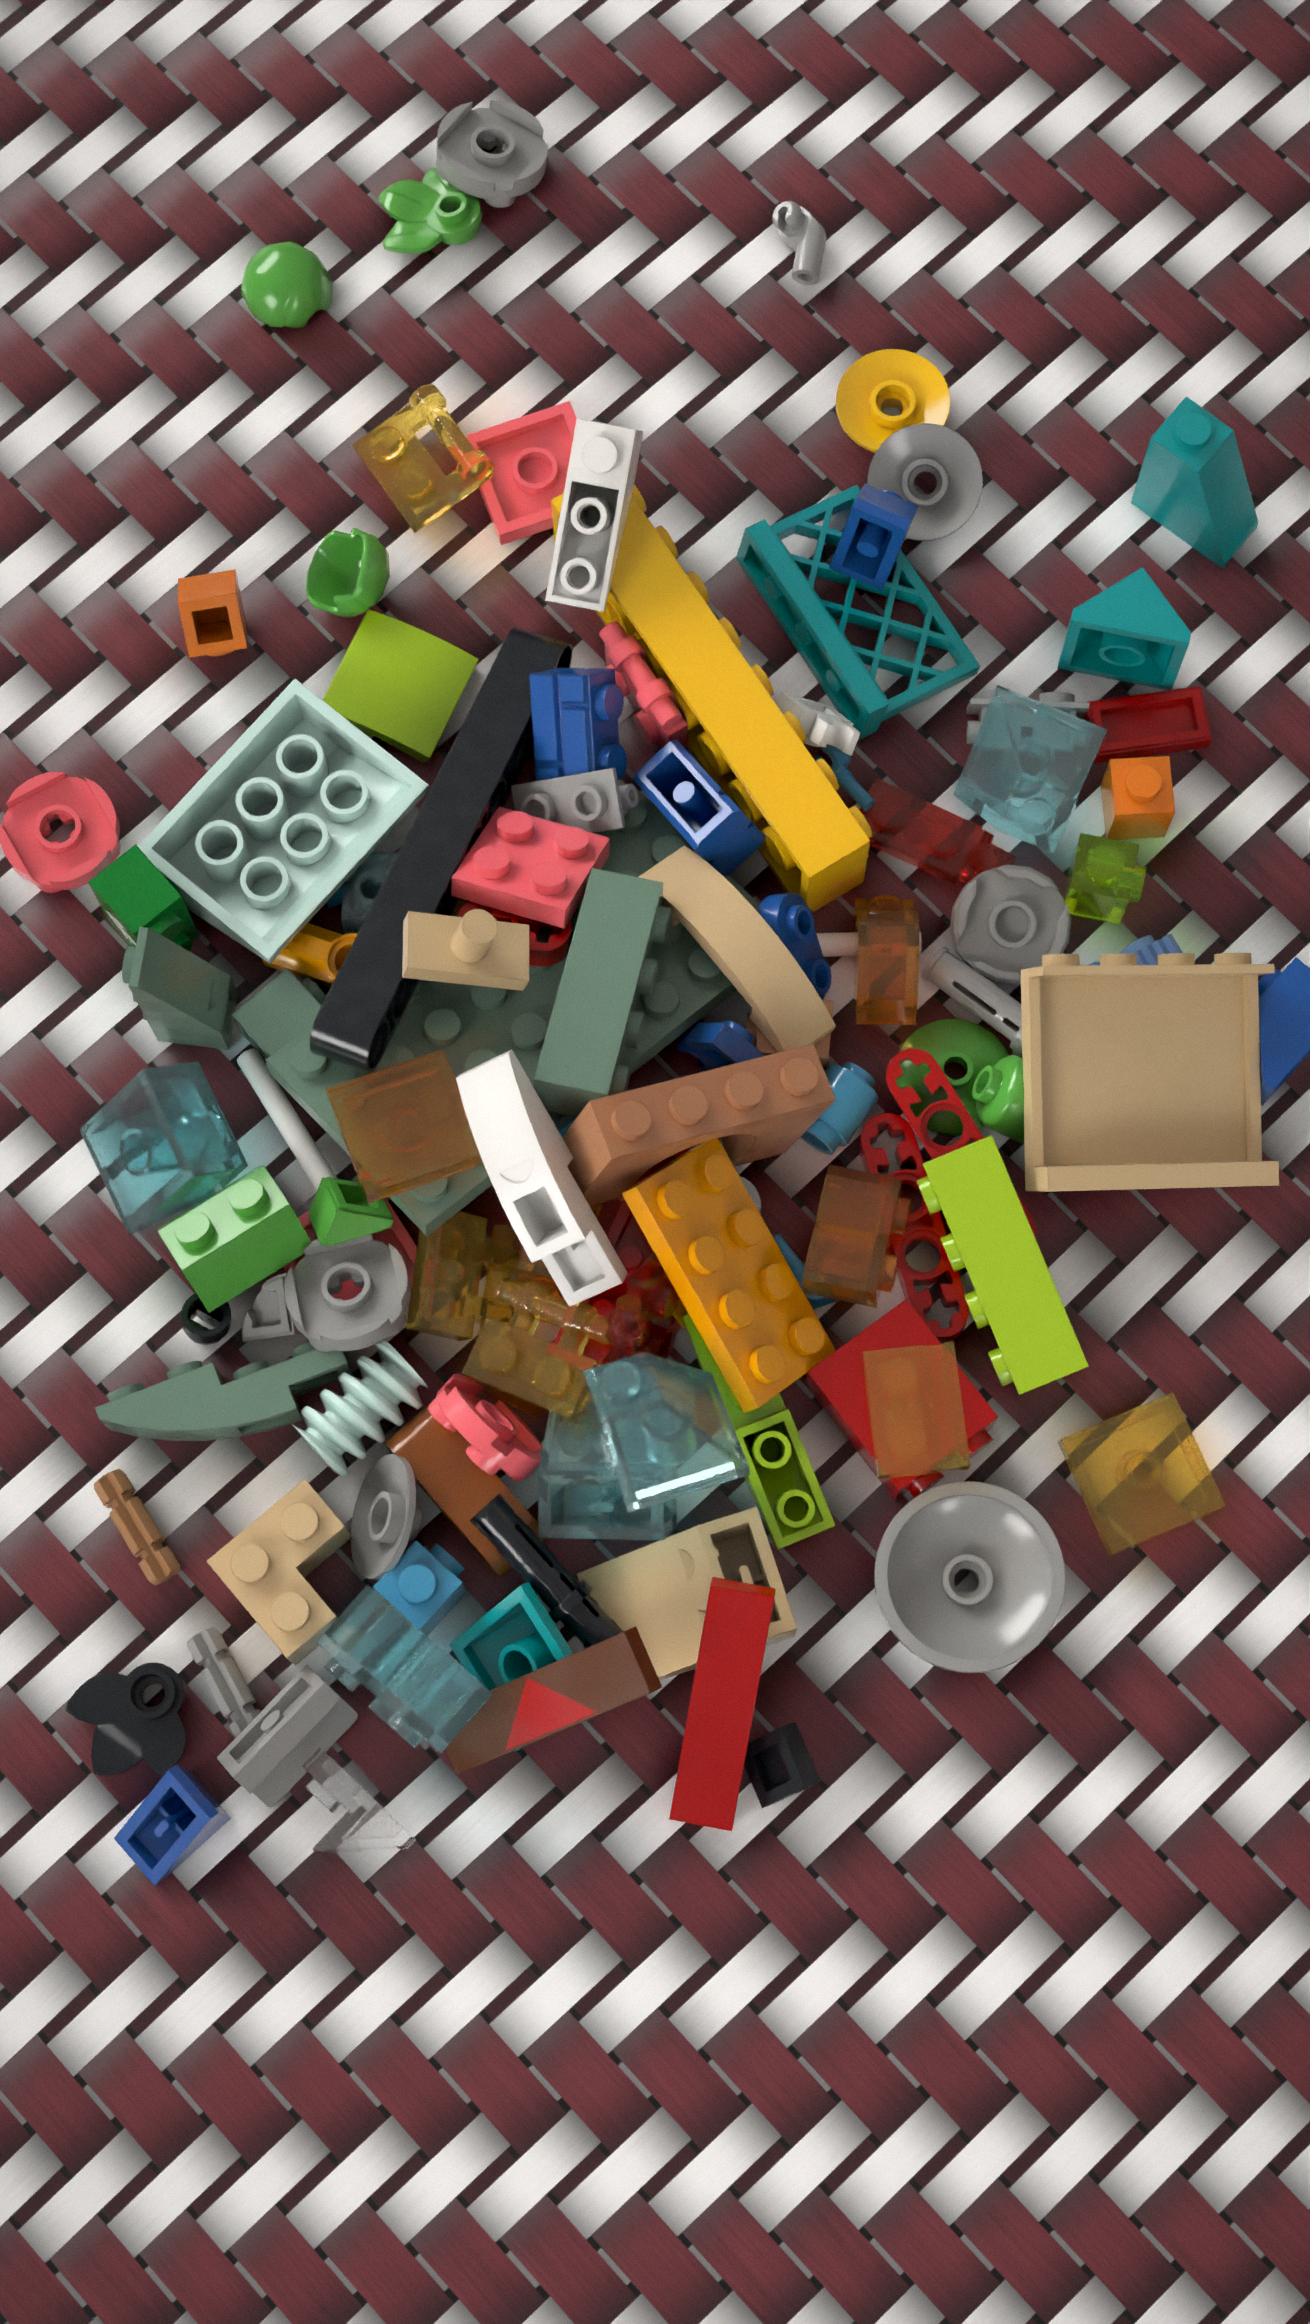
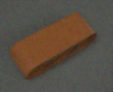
M427 1405L386 1440L384 1444L392 1454L406 1458L412 1467L415 1482L499 1578H502L513 1567L498 1552L497 1548L469 1521L486 1504L500 1493L514 1509V1512L533 1530L542 1542L548 1536L496 1474L494 1476L487 1474L469 1458L466 1449L470 1444L458 1430L452 1432L442 1426L428 1410L429 1405Z

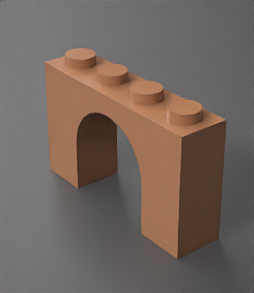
M809 1044L590 1100L562 1136L573 1156L567 1167L589 1206L623 1197L622 1192L632 1187L647 1170L660 1161L682 1150L721 1137L726 1153L734 1167L786 1153L836 1099L814 1044Z

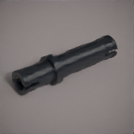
M500 1493L469 1520L488 1538L523 1580L530 1583L534 1591L541 1597V1600L550 1608L548 1614L555 1623L561 1621L580 1640L585 1648L624 1632L589 1594L592 1591L591 1586L585 1580L579 1583L570 1571L568 1572L552 1551L514 1512V1509Z

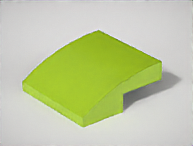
M368 610L322 700L369 738L374 735L418 761L425 763L430 759L479 659L419 628L387 615Z

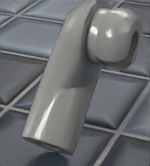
M784 201L775 208L772 214V222L781 238L796 253L791 277L800 284H816L820 276L826 232L804 207L799 206L794 201Z

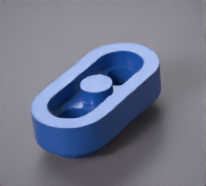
M796 893L767 896L762 901L758 913L793 955L823 1000L831 986L832 976L829 964L824 960L816 935L814 916L811 909L806 905L803 898Z

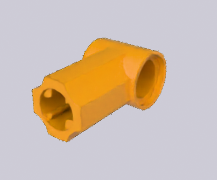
M307 923L271 963L264 959L262 961L265 966L282 972L287 968L294 976L303 979L309 977L315 983L331 988L357 934L348 933L342 935Z

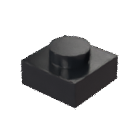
M796 1722L782 1726L748 1743L744 1767L762 1808L778 1803L821 1782Z

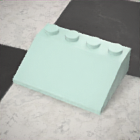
M294 679L138 847L182 896L187 909L268 963H271L430 788L425 781L298 680Z

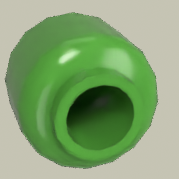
M1010 1055L1000 1059L993 1067L988 1065L980 1071L973 1085L972 1096L977 1100L976 1113L979 1122L983 1126L1024 1144L1023 1058L1017 1055Z

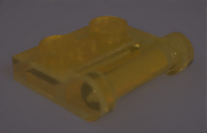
M432 384L423 385L411 395L408 405L352 444L414 533L486 483L495 470L494 463L483 450L474 448L446 410L447 402L445 397ZM428 424L457 462L456 470L447 476L444 475L415 435V433Z

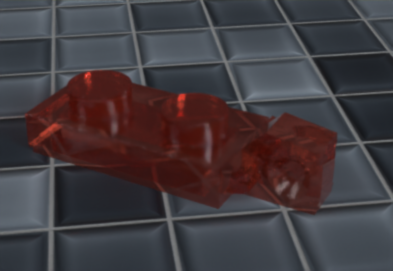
M875 778L868 792L875 800L873 807L868 811H864L861 807L859 809L872 831V837L869 838L871 846L954 885L957 880L969 883L975 876L990 869L1004 865H1015L1016 856L993 845L994 835L986 830H982L981 826L878 778Z

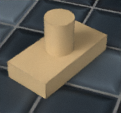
M481 909L470 910L463 917L408 911L403 921L402 978L524 991L529 982V925L496 921L489 912Z

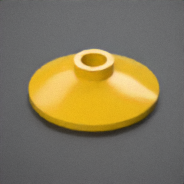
M901 349L878 350L856 360L843 374L836 393V412L845 433L859 446L874 453L889 436L904 427L920 423L945 426L950 410L949 389L941 372L924 357ZM886 407H895L900 410L901 415L889 416L882 413V410Z

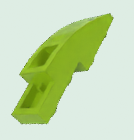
M689 1314L682 1316V1322L703 1372L702 1377L776 1549L778 1550L835 1527L789 1409H786L780 1393L761 1407L744 1413Z

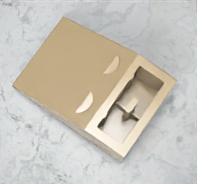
M757 1506L697 1525L577 1573L579 1583L585 1580L591 1586L592 1591L589 1594L622 1630L626 1631L633 1627L637 1628L659 1680L696 1669L712 1577L776 1588L766 1646L795 1637L797 1630Z

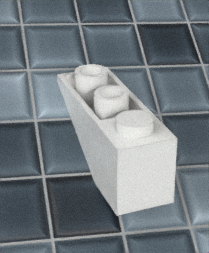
M576 419L545 601L605 611L632 497L643 430Z

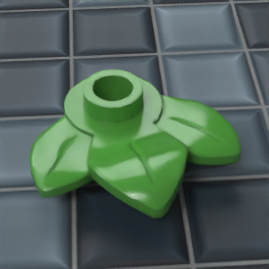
M431 168L425 174L422 182L411 179L397 181L385 188L378 196L383 209L394 219L398 220L382 243L384 249L391 252L422 253L429 251L441 241L449 245L463 244L474 238L480 228L482 209L478 199L462 192L449 181L442 179L438 175L436 168Z

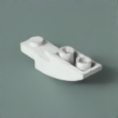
M511 1049L460 1074L456 1081L475 1143L499 1201L530 1261L533 1263L542 1259L569 1307L622 1284L628 1273L567 1166L573 1159V1156L513 1050Z

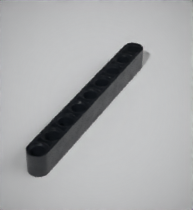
M518 627L510 630L316 1016L310 1036V1050L313 1054L368 1072L373 1071L378 1066L420 981L402 978L403 921L408 911L452 915L460 899L451 896L452 876L497 808H504L512 792L511 786L516 784L534 747L529 674L555 668H570L573 649L571 643Z

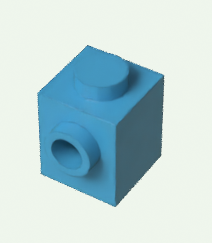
M417 1540L401 1556L395 1568L387 1571L373 1586L378 1596L424 1638L434 1630L467 1593L463 1582L457 1578L464 1568L437 1543L428 1551Z

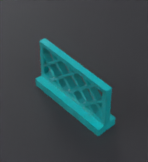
M855 485L770 526L764 519L745 528L736 559L837 711L851 721L854 728L860 731L859 741L877 732L882 721L976 675L980 665L901 549L892 568L891 582L886 581L882 591L829 568L830 565L820 562L824 542L838 546L842 532L828 528L831 516L849 507L852 508L857 495L861 491ZM822 521V525H821V526H820V525H816V523ZM792 534L818 540L813 560L790 554L781 540ZM803 573L809 574L808 580ZM816 576L848 585L843 605L820 599L813 589ZM855 588L887 596L882 617L850 608ZM894 599L918 606L924 615L922 628L890 619ZM834 618L839 619V624L836 623ZM847 622L879 631L874 651L850 644L844 635ZM886 633L918 642L913 663L881 654ZM925 645L947 650L957 666L944 672L921 665ZM864 664L870 665L869 671ZM880 668L910 677L907 691L887 699L875 681L877 669ZM917 679L925 681L916 686Z

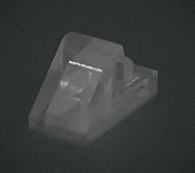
M321 1747L302 1765L313 1777L305 1787L330 1812L334 1813L340 1805L347 1810L342 1818L314 1846L313 1851L317 1853L403 1850L409 1849L417 1840Z

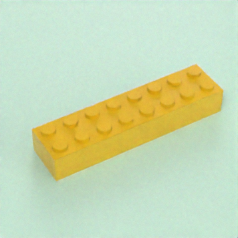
M634 484L604 612L595 611L605 626L618 621L628 637L636 636L646 651V663L656 678H664L675 694V706L687 723L688 748L698 763L766 837L758 851L785 891L800 895L812 913L864 882L867 858L869 857V838L872 837L871 828L861 811L856 806L848 809L836 792L839 789V784L828 763L822 758L815 761L803 744L806 742V735L797 718L790 711L785 713L780 711L771 697L774 695V690L766 673L758 664L750 667L740 653L739 649L742 648L741 641L732 624L725 617L718 620L707 605L710 602V598L701 579L693 571L686 574L676 560L678 556L677 548L667 530L661 525L654 528L644 513L647 510L645 501ZM564 493L551 499L554 543Z

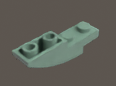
M309 1341L294 1348L291 1351L293 1358L270 1367L267 1361H260L238 1369L233 1373L234 1380L226 1384L213 1362L205 1366L202 1365L201 1361L187 1362L169 1370L166 1373L168 1380L144 1388L142 1383H135L111 1392L108 1395L109 1402L95 1407L99 1420L109 1430L136 1437L167 1441H210L238 1438L270 1431L304 1420L296 1400L297 1396L338 1381V1377L343 1372L349 1375H353L344 1351L333 1350L323 1352L315 1349Z

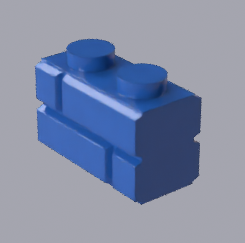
M555 668L529 674L536 781L616 768L617 780H621L627 767V756L624 748L619 745L618 718L623 711L624 699L620 687L616 685L615 669Z
M677 739L669 741L635 773L633 778L635 783L692 848L723 876L733 872L763 844L766 837Z

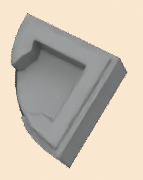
M287 1273L274 1276L262 1285L263 1288L256 1296L251 1310H247L244 1315L242 1326L243 1342L301 1333L295 1326L285 1302L284 1283Z

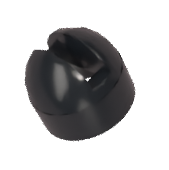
M196 1293L185 1301L182 1307L181 1319L183 1330L194 1343L205 1346L218 1343L227 1335L231 1326L229 1303L226 1302L209 1313ZM196 1314L201 1320L216 1328L210 1330L195 1322L192 1318Z

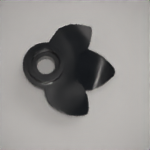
M146 1663L133 1669L128 1676L113 1672H101L81 1685L67 1703L65 1708L67 1713L78 1720L97 1726L93 1735L91 1761L92 1770L98 1776L124 1773L135 1767L142 1759L155 1772L164 1776L169 1769L178 1764L184 1754L187 1733L179 1712L184 1704L185 1688L177 1672L167 1665ZM152 1684H161L165 1691L162 1703L156 1707H148L143 1699L144 1691Z

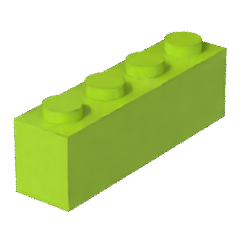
M988 1136L923 1163L927 1176L916 1180L930 1215L942 1210L951 1233L940 1237L954 1272L965 1267L968 1271L975 1291L965 1294L964 1297L977 1328L980 1329L990 1325L999 1348L988 1352L1002 1387L1014 1382L1020 1395L1089 1367L993 1136Z

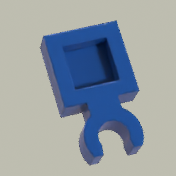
M725 1020L724 1023L698 1022L695 1027H690L685 1031L675 1047L679 1052H686L701 1061L698 1067L703 1071L765 1056L753 1046L755 1037L744 1027L730 1020Z

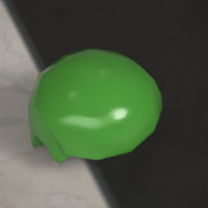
M292 241L269 244L260 249L249 260L242 282V296L252 315L268 326L302 328L305 327L308 319L316 311L329 308L333 281L324 264L314 252Z
M352 528V534L336 530L327 534L315 551L307 571L305 591L311 605L328 613L347 618L361 615L375 606L383 596L390 577L389 554L376 536L356 528Z

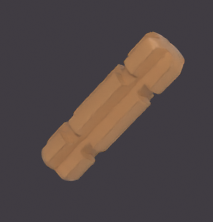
M117 1469L102 1476L94 1483V1490L106 1508L111 1507L112 1511L109 1515L133 1556L141 1558L139 1566L148 1581L153 1585H158L171 1579L180 1571V1564L168 1546L163 1547L162 1543L165 1539L142 1500L138 1496L134 1497L132 1495L136 1490L127 1475L122 1470Z

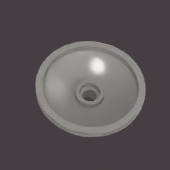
M982 1482L948 1483L934 1487L912 1499L897 1513L887 1527L881 1539L875 1560L874 1584L877 1602L892 1633L911 1653L933 1666L954 1672L983 1673L1007 1667L1028 1655L1041 1643L1053 1627L1059 1615L1065 1593L1066 1576L1063 1555L1058 1540L1047 1521L1031 1504L1017 1494L996 1485ZM960 1572H969L974 1575L977 1580L976 1590L972 1593L960 1592L954 1583L955 1575Z

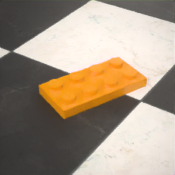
M718 1138L696 1145L621 1193L744 1413L764 1405L836 1351Z

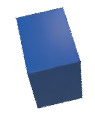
M176 1764L165 1773L114 1839L152 1884L156 1886L226 1824L231 1817L190 1770Z

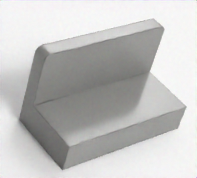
M306 1664L226 1747L217 1759L250 1794L254 1793L266 1806L273 1807L357 1720L358 1714Z

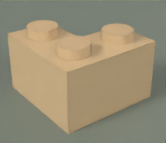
M306 1479L301 1481L207 1560V1563L283 1655L295 1666L344 1625L304 1577L344 1545L352 1536Z

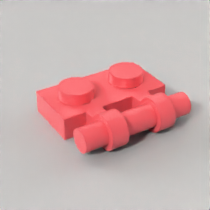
M618 621L609 623L599 633V636L605 643V668L615 669L616 685L620 687L623 698H627L636 712L633 715V721L638 732L649 746L657 743L662 749L669 741L677 739L687 748V723L675 706L674 692L664 678H656L646 663V651L636 636L628 637Z

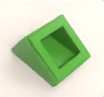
M322 1177L309 1210V1219L322 1246L337 1245L391 1228L394 1222L392 1214L377 1185L331 1177Z

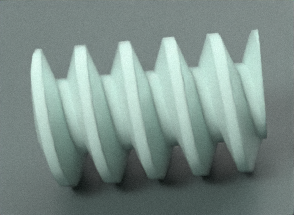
M381 1340L375 1344L381 1359L380 1364L362 1355L357 1360V1364L363 1379L359 1380L343 1372L338 1377L344 1396L341 1397L324 1389L320 1393V1398L326 1412L323 1414L309 1406H305L301 1410V1414L307 1429L304 1431L293 1425L320 1458L335 1473L342 1477L349 1473L342 1456L345 1452L361 1460L368 1456L361 1437L366 1435L379 1443L386 1439L379 1422L381 1419L384 1418L398 1426L405 1422L398 1406L401 1401L416 1409H420L423 1406L417 1387L422 1385L428 1388V1386L410 1364L386 1340Z

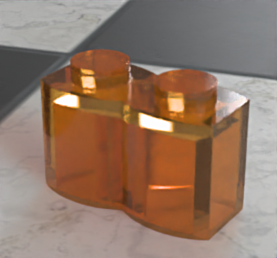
M829 1165L803 1273L804 1293L877 1308L881 1291L892 1293L899 1256L890 1255L889 1250L893 1235H905L912 1203V1199L902 1197V1179Z

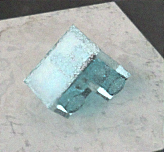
M368 1585L316 1642L332 1657L324 1668L351 1692L360 1683L376 1696L368 1707L414 1748L424 1739L439 1753H442L493 1695L448 1652L430 1640L387 1599Z

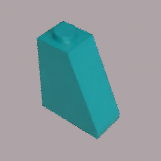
M1186 396L1150 438L1131 503L1223 569L1256 530L1259 522L1234 430Z

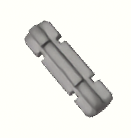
M212 1627L194 1635L187 1641V1647L196 1664L199 1666L203 1665L205 1670L201 1674L223 1716L226 1719L231 1718L233 1723L229 1727L236 1738L261 1710H255L253 1705L256 1703V1700L234 1658L231 1656L227 1657L226 1652L229 1648L221 1633Z

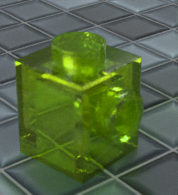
M1080 833L1071 857L1064 894V903L1067 904L1071 915L1120 924L1128 902H1139L1143 889L1146 867L1136 865L1139 844Z

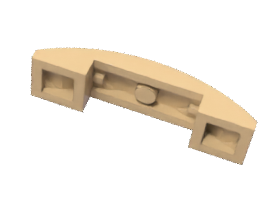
M684 845L639 876V878L663 882L662 906L672 908L670 923L673 926L680 922L752 1007L749 1018L778 1052L815 1044L835 1029L836 1025L816 989L777 934L747 899L721 873L697 853Z

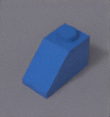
M865 483L851 508L829 568L882 591L919 506L905 501L895 492L880 490Z
M1297 957L1283 972L1274 966L1275 973L1265 974L1258 982L1262 1106L1310 1055V968Z

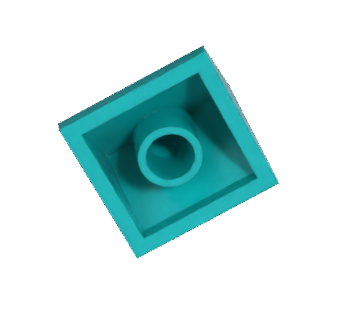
M1142 567L1073 609L1057 669L1163 690H1172L1190 642L1191 631Z
M529 1582L516 1588L449 1644L480 1694L574 1654Z

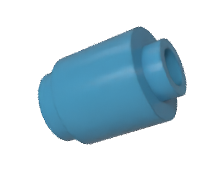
M845 1062L842 1067L836 1064L828 1065L825 1074L836 1100L800 1137L815 1149L828 1155H832L838 1146H846L879 1099L877 1093L872 1088L875 1084L874 1078L864 1069L851 1062Z

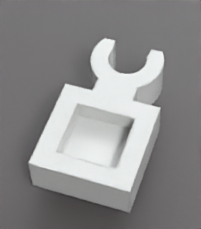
M781 691L776 705L782 713L790 711L797 718L806 735L805 744L824 748L829 744L852 756L860 736V731L853 727L851 721L832 706Z

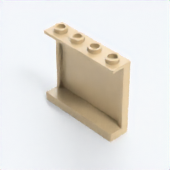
M1122 953L1100 955V965L1080 966L1079 954L1042 955V966L1021 969L1025 1191L1056 1192L1279 1186V1161H1262L1258 975L1275 973L1274 964H1252L1251 953L1214 954V964L1195 965L1194 953H1168L1157 955V965H1137V954Z

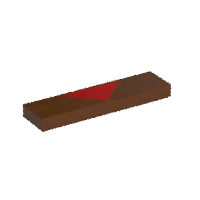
M633 1627L443 1710L432 1717L455 1772L458 1775L662 1688V1685L637 1628Z

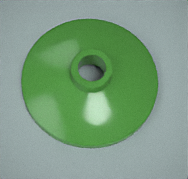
M944 1019L922 1026L907 1038L899 1052L908 1048L921 1049L928 1052L937 1061L944 1074V1067L948 1063L957 1062L961 1064L966 1070V1075L963 1078L954 1080L946 1074L945 1076L979 1130L985 1128L977 1117V1100L972 1096V1089L978 1074L984 1067L988 1065L993 1067L1000 1059L1009 1056L1005 1047L990 1031L970 1021ZM907 1060L900 1065L903 1075L896 1080L897 1085L901 1090L911 1086L922 1101V1103L910 1106L916 1117H919L930 1104L948 1099L942 1087L933 1096L925 1085L924 1077L930 1072V1069L925 1063L916 1067L910 1060ZM942 1110L930 1118L927 1130L941 1135L961 1136L963 1124L956 1113Z

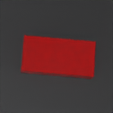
M1201 686L1086 702L1089 703V710L1085 714V720L1094 764L1109 762L1110 759L1138 758L1208 748L1212 741Z

